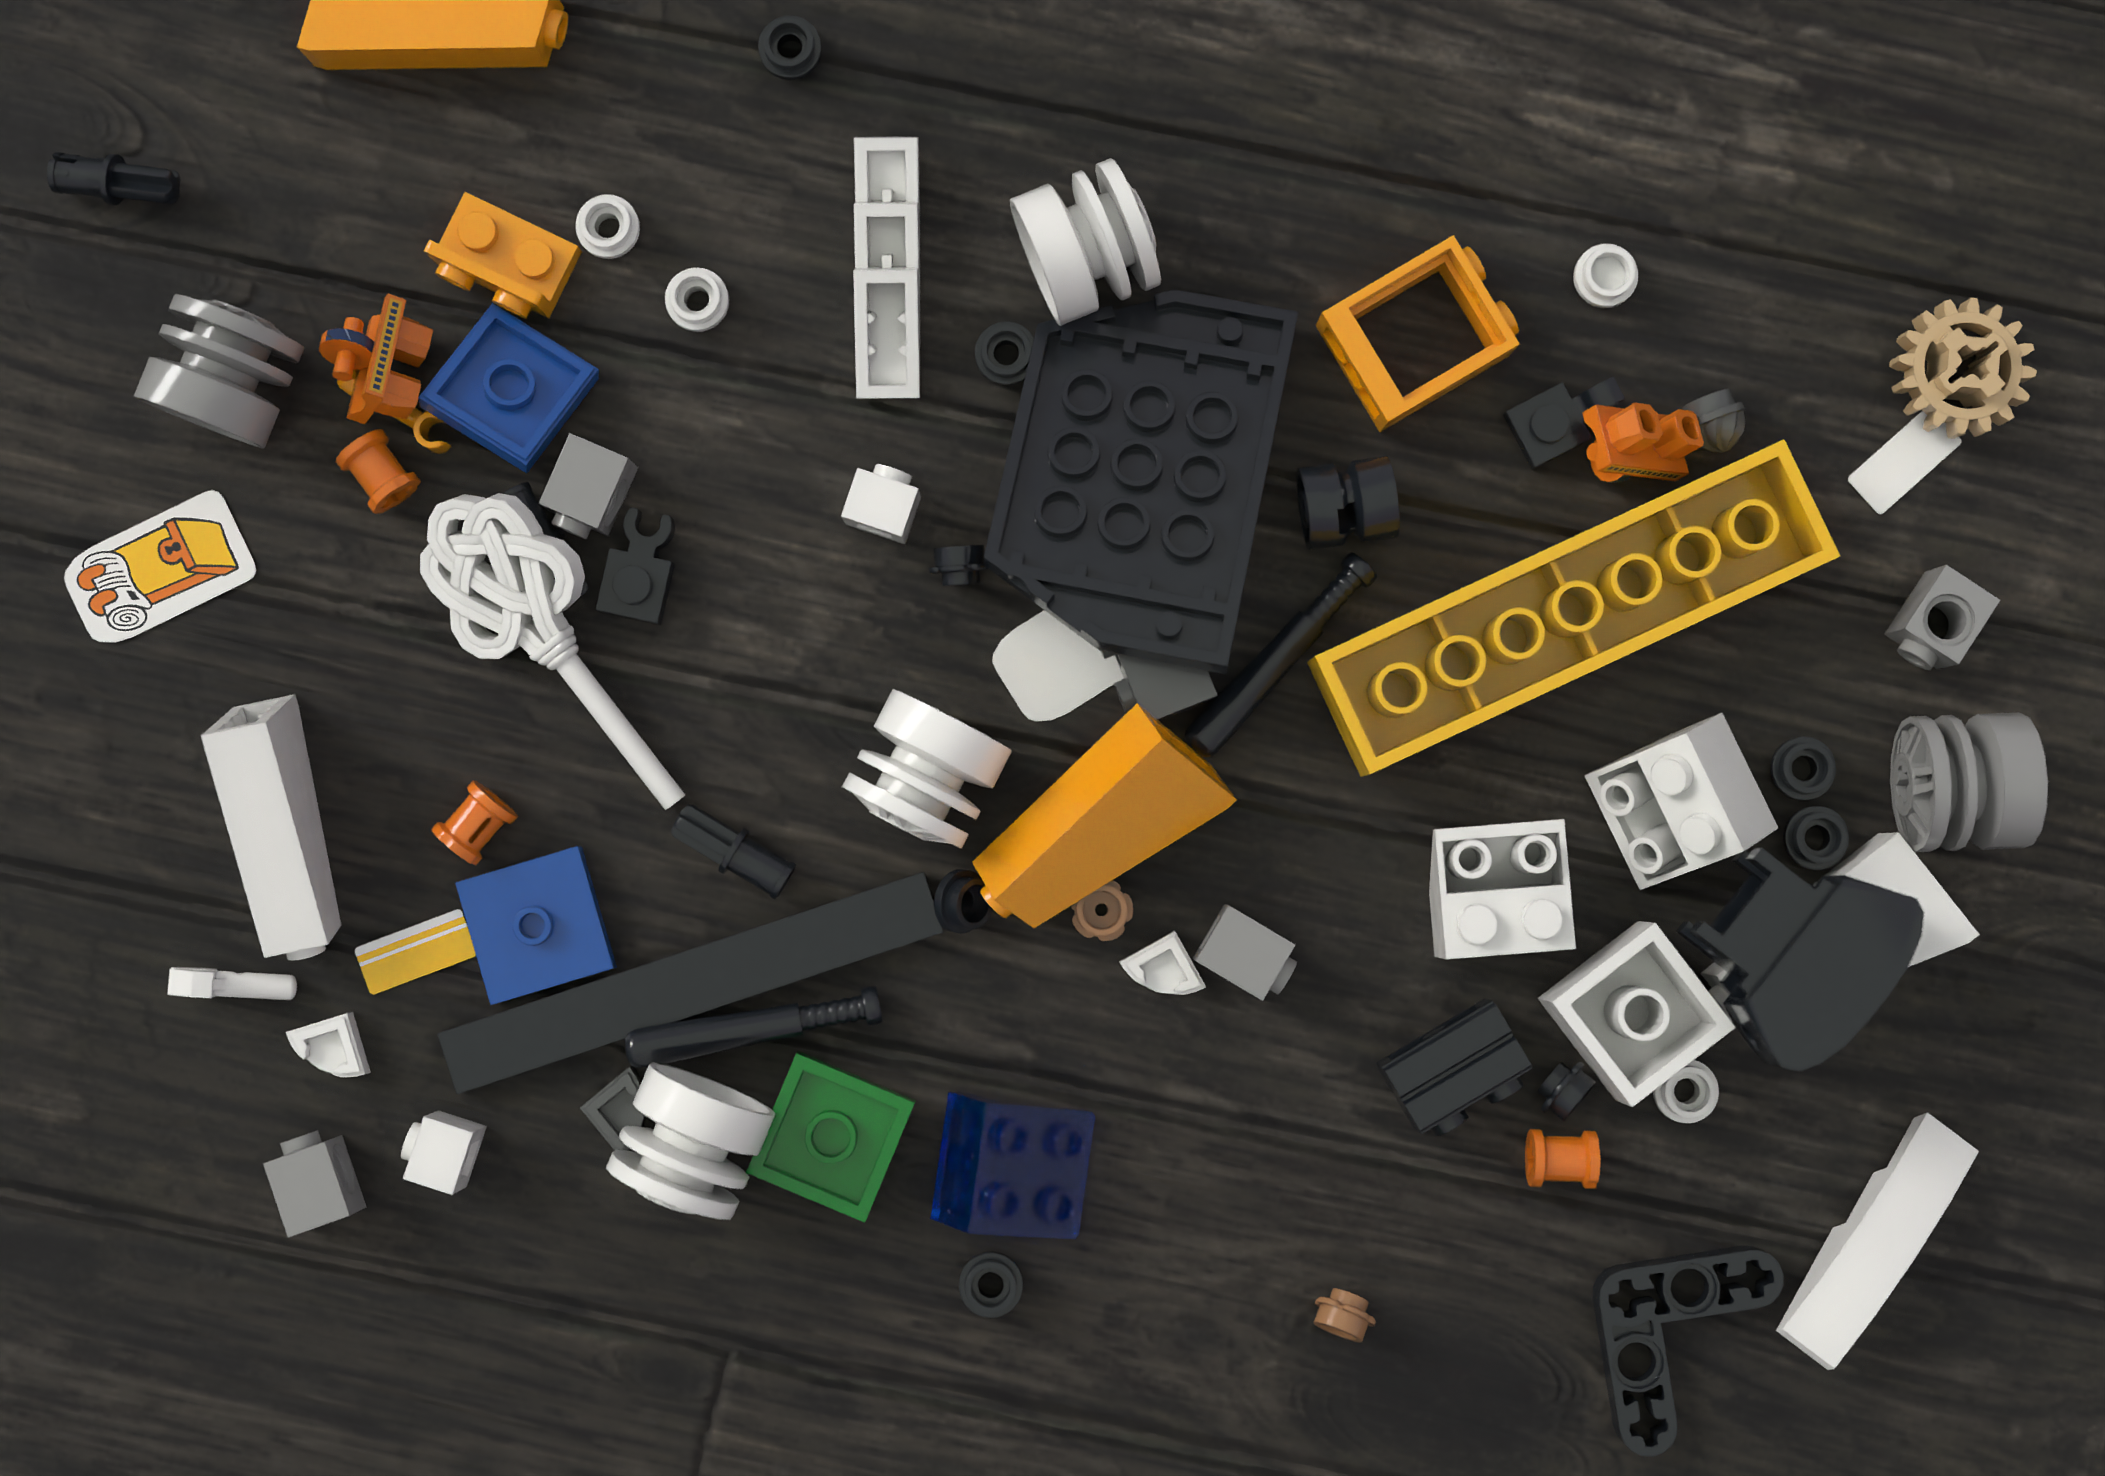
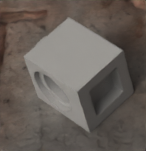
M569 433L539 504L555 514L551 525L586 540L591 529L609 536L638 467L623 455Z
M1944 565L1924 572L1884 635L1900 645L1897 649L1900 656L1919 668L1931 670L1933 667L1940 669L1958 665L1993 613L2000 599L1948 565ZM1932 607L1940 609L1948 619V631L1943 639L1935 636L1928 626V614Z
M1226 904L1223 905L1192 958L1262 1001L1269 990L1277 995L1283 990L1297 965V961L1289 957L1295 944Z
M318 1130L280 1143L284 1156L263 1163L288 1238L348 1217L366 1208L342 1135L322 1142Z

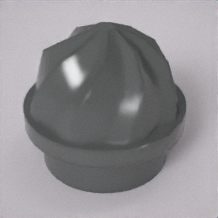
M1730 388L1703 396L1681 408L1682 410L1694 411L1697 416L1704 441L1703 446L1699 448L1700 450L1719 453L1727 452L1735 446L1744 432L1745 408L1742 402L1735 403Z

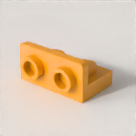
M464 192L439 244L429 240L424 249V252L439 265L435 272L438 277L466 291H470L474 283L495 292L492 299L493 303L525 319L530 310L550 318L582 253L577 245L467 192Z

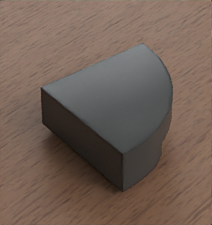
M633 1066L627 1068L580 1107L614 1151H629L631 1149L619 1139L623 1127H644L646 1116L633 1105L642 1082L639 1073Z

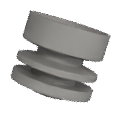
M174 294L168 311L195 326L193 331L189 332L162 324L159 335L167 342L183 350V356L180 362L149 357L133 397L206 429L262 449L265 448L280 409L256 394L255 390L259 382L275 386H290L293 377L268 364L267 360L270 355L285 361L298 363L305 347L285 336L271 322L243 309L218 300H201Z
M2020 712L1977 714L1968 719L1965 726L1960 719L1953 715H1942L1935 720L1927 716H1909L1901 721L1895 734L1892 748L1890 787L1892 808L1898 831L1914 852H1931L1942 847L1946 851H1957L1965 847L1969 839L1982 850L2026 848L2035 843L2042 831L2047 810L2048 777L2045 753L2039 732L2030 717Z

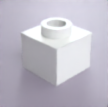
M876 464L872 473L857 468L841 517L846 525L906 544L921 500L919 489L909 485L912 478L911 475L898 469Z
M436 1111L423 1116L421 1123L414 1122L402 1147L401 1159L408 1161L403 1179L450 1195L466 1188L487 1126L442 1111Z

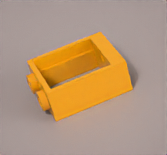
M1454 235L1323 311L1315 325L1379 432L1389 428L1509 357L1520 344L1515 337L1519 333V328L1512 312L1503 301L1499 300L1496 303L1493 301L1482 282L1486 279V273L1481 261L1470 247L1466 246L1462 249ZM1439 271L1485 349L1402 397L1358 324L1357 319Z

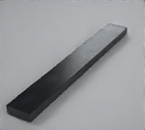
M921 872L437 1033L456 1094H460L625 1039L626 1035L632 1030L673 1023L943 933L944 929L936 918L934 898L926 874Z

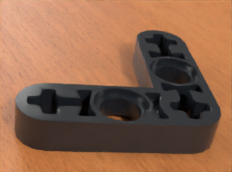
M1735 1246L1614 1265L1606 1268L1597 1276L1593 1285V1304L1612 1422L1616 1435L1632 1452L1648 1457L1660 1455L1673 1445L1677 1436V1418L1661 1323L1757 1309L1771 1304L1779 1297L1784 1279L1781 1266L1772 1255L1754 1246ZM1750 1260L1754 1266L1765 1270V1278L1755 1281L1756 1291L1750 1292L1747 1287L1736 1282L1721 1284L1726 1296L1719 1299L1720 1283L1713 1270V1265L1719 1264L1718 1272L1726 1277L1745 1273L1747 1268L1746 1262ZM1695 1269L1702 1275L1704 1290L1695 1302L1681 1304L1673 1298L1671 1282L1679 1271ZM1657 1273L1655 1288L1663 1304L1662 1308L1655 1309L1656 1300L1650 1296L1631 1299L1629 1303L1630 1310L1627 1312H1623L1622 1308L1614 1302H1609V1295L1619 1292V1281L1625 1279L1626 1283L1635 1290L1651 1289L1654 1286L1649 1279V1275ZM1631 1343L1645 1344L1651 1353L1649 1369L1638 1377H1627L1620 1372L1618 1367V1356L1621 1350ZM1657 1387L1656 1394L1645 1392L1647 1390ZM1624 1390L1643 1392L1647 1411L1654 1418L1660 1419V1425L1650 1428L1651 1438L1643 1440L1641 1435L1635 1430L1630 1429V1424L1640 1420L1638 1401L1631 1394L1623 1398L1622 1393Z

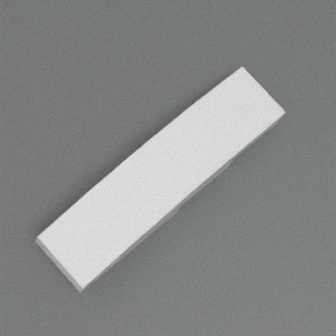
M855 137V269L853 270L856 398H920L919 137Z
M1928 1112L1914 1117L1887 1168L1873 1172L1847 1222L1832 1228L1776 1331L1827 1370L1835 1369L1878 1313L1918 1255L1950 1204L1979 1151Z

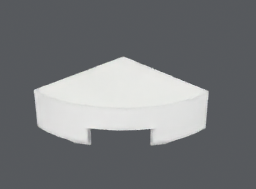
M1175 931L1119 961L1132 979L1158 993L1184 995L1206 988Z
M353 1012L286 1032L295 1052L302 1059H306L310 1064L326 1073L338 1077H357L371 1073Z

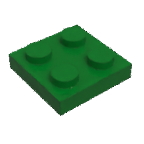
M798 1051L773 1107L776 1115L762 1149L757 1156L753 1155L746 1173L865 1223L916 1100Z

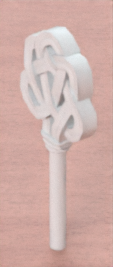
M498 493L484 498L464 494L437 504L428 519L427 541L429 544L420 554V573L430 591L445 606L450 608L451 631L461 647L479 659H500L521 646L530 655L529 658L531 660L538 661L543 666L547 665L549 670L556 669L662 807L667 810L685 796L684 792L577 655L579 648L575 644L574 628L567 622L563 611L567 610L581 596L585 574L579 555L564 540L543 534L542 528L532 511L516 496ZM459 520H464L462 530L457 531ZM486 554L488 555L491 565L484 561ZM485 627L488 628V629H490V630H492V631H494V632H496V633H498V634H493L492 632H490V631H488L487 629H485Z

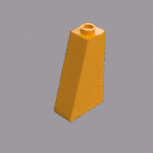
M310 0L297 48L314 67L325 70L547 67L552 49H560L565 40L568 28V13L564 11V6L560 0Z
M1137 703L972 861L985 884L980 893L989 906L1000 916L1007 918L1013 913L1032 928H1036L1227 810L1237 799L1208 761Z

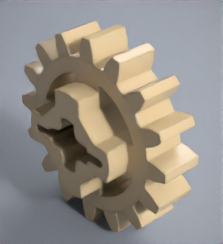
M1971 297L1961 303L1958 311L1951 299L1946 300L1934 307V315L1926 310L1912 320L1916 331L1908 330L1898 336L1896 342L1907 353L1890 360L1889 367L1904 372V379L1891 388L1893 393L1902 394L1909 392L1912 400L1903 410L1906 416L1920 410L1927 414L1923 430L1930 432L1944 422L1946 423L1947 437L1950 439L1964 435L1967 428H1969L1974 437L1991 431V422L2000 426L2013 419L2014 415L2009 406L2017 407L2028 401L2030 395L2019 386V383L2036 377L2037 370L2022 365L2021 358L2035 349L2031 343L2017 345L2014 336L2023 326L2020 321L2013 322L2005 327L1999 323L2003 307L1997 304L1983 314H1980L1978 298ZM1961 329L1974 332L1982 338L1966 336ZM1976 355V359L1968 365L1969 369L1965 371L1963 377L1961 376L1949 383V378L1957 372L1956 368L1960 366L1962 360L1964 361ZM1925 360L1928 362L1927 374H1925ZM1943 400H1959L1965 408L1952 406Z

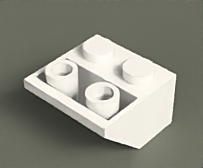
M1723 713L1665 736L1585 775L1640 890L1741 853L1778 829Z
M1564 819L1433 830L1429 898L1435 957L1458 959L1576 949Z

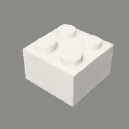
M1637 921L1537 998L1616 1101L1631 1107L1639 1103L1736 1028L1658 925L1653 922Z

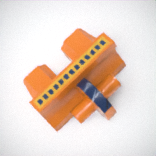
M388 293L384 298L381 314L372 316L369 320L366 335L362 334L364 322L355 317H347L343 329H330L322 334L319 352L327 361L335 364L332 373L333 377L340 381H350L354 369H357L347 419L366 424L374 411L392 417L407 419L417 405L421 388L420 380L392 371V361L394 359L419 368L429 350L433 329L403 316L406 300Z
M1635 402L1625 409L1596 404L1582 412L1585 423L1593 430L1596 437L1594 443H1591L1587 448V458L1591 461L1594 474L1602 481L1621 483L1627 481L1631 476L1676 481L1689 474L1685 456L1702 447L1704 443L1694 411L1678 409L1669 415L1658 414L1651 405Z

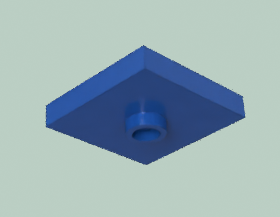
M492 303L418 397L419 405L427 412L527 474L598 381L599 369Z
M575 846L455 882L490 1005L617 968L582 846Z

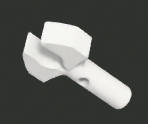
M171 967L169 970L167 995L196 998L219 996L292 1000L297 992V980L295 976L286 974L235 973L232 971H218L213 968Z

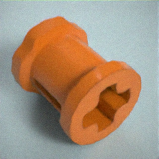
M376 429L360 436L347 445L336 458V463L340 469L350 471L370 497L367 505L374 514L386 512L409 498L421 483V480L414 472L407 473L388 448L389 437L382 429Z
M473 780L467 787L468 797L445 823L437 822L431 830L451 851L468 863L476 866L482 860L480 851L504 823L512 824L518 816L495 793Z
M1529 1129L1525 1146V1171L1528 1185L1530 1187H1541L1544 1181L1581 1182L1583 1188L1595 1189L1600 1176V1149L1596 1131L1584 1130L1581 1137L1544 1136L1540 1129Z

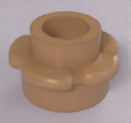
M1112 880L1071 905L1075 912L1072 918L1073 925L1084 937L1092 938L1096 936L1101 941L1114 940L1122 935L1125 930L1124 924L1132 919V900L1128 894L1120 891L1121 887L1117 882ZM1098 904H1105L1107 906L1108 912L1106 915L1099 916L1096 914L1095 908Z
M1333 1288L1329 1298L1321 1296L1315 1301L1319 1309L1314 1324L1336 1336L1355 1342H1362L1367 1327H1374L1376 1324L1375 1318L1366 1312L1369 1302L1353 1293Z

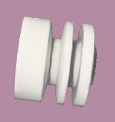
M1111 158L1096 164L1095 172L1101 192L1099 195H1097L1085 172L1080 170L1072 174V190L1075 205L1066 208L1059 194L1050 184L1043 185L1010 199L1013 219L1029 264L1047 306L1060 326L1098 311L1099 300L1095 280L1105 277L1110 288L1120 300L1130 298L1132 292L1126 267H1130L1138 284L1145 291L1157 287L1161 283V275L1156 258V239L1150 220L1136 190L1130 186L1116 161Z
M893 689L874 724V727L880 734L896 745L892 755L889 757L877 752L861 749L857 757L883 771L876 785H873L849 772L842 787L852 792L866 806L870 813L924 841L953 844L962 849L969 834L950 825L944 819L952 807L977 820L981 811L971 801L961 795L959 791L964 781L986 788H993L1012 750L951 716Z
M654 1062L649 1064L633 1105L646 1117L656 1122L654 1129L637 1126L623 1127L619 1139L636 1152L615 1150L610 1156L606 1169L612 1176L636 1189L643 1197L666 1208L686 1214H698L715 1219L730 1220L734 1216L740 1201L734 1194L723 1187L744 1189L749 1176L738 1165L726 1158L728 1152L757 1156L762 1149L776 1113L758 1100L712 1079L666 1064Z

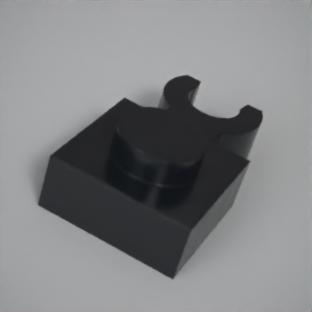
M631 507L627 511L623 522L625 535L630 541L628 552L609 548L595 610L661 625L675 564L671 561L658 559L659 551L671 542L675 533V522L671 516L663 514L658 532L652 536H643L639 531L642 512L637 508Z

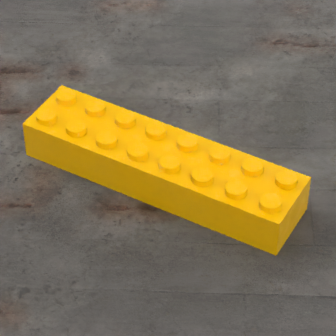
M1783 439L1320 653L1310 659L1307 664L1359 775L1363 777L1840 557V554L1787 443Z

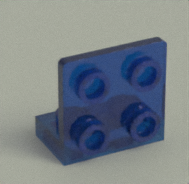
M948 1092L930 1219L968 1234L1059 1239L1077 1238L1080 1229L1094 1129V1113L1080 1109L1001 1103L971 1093Z

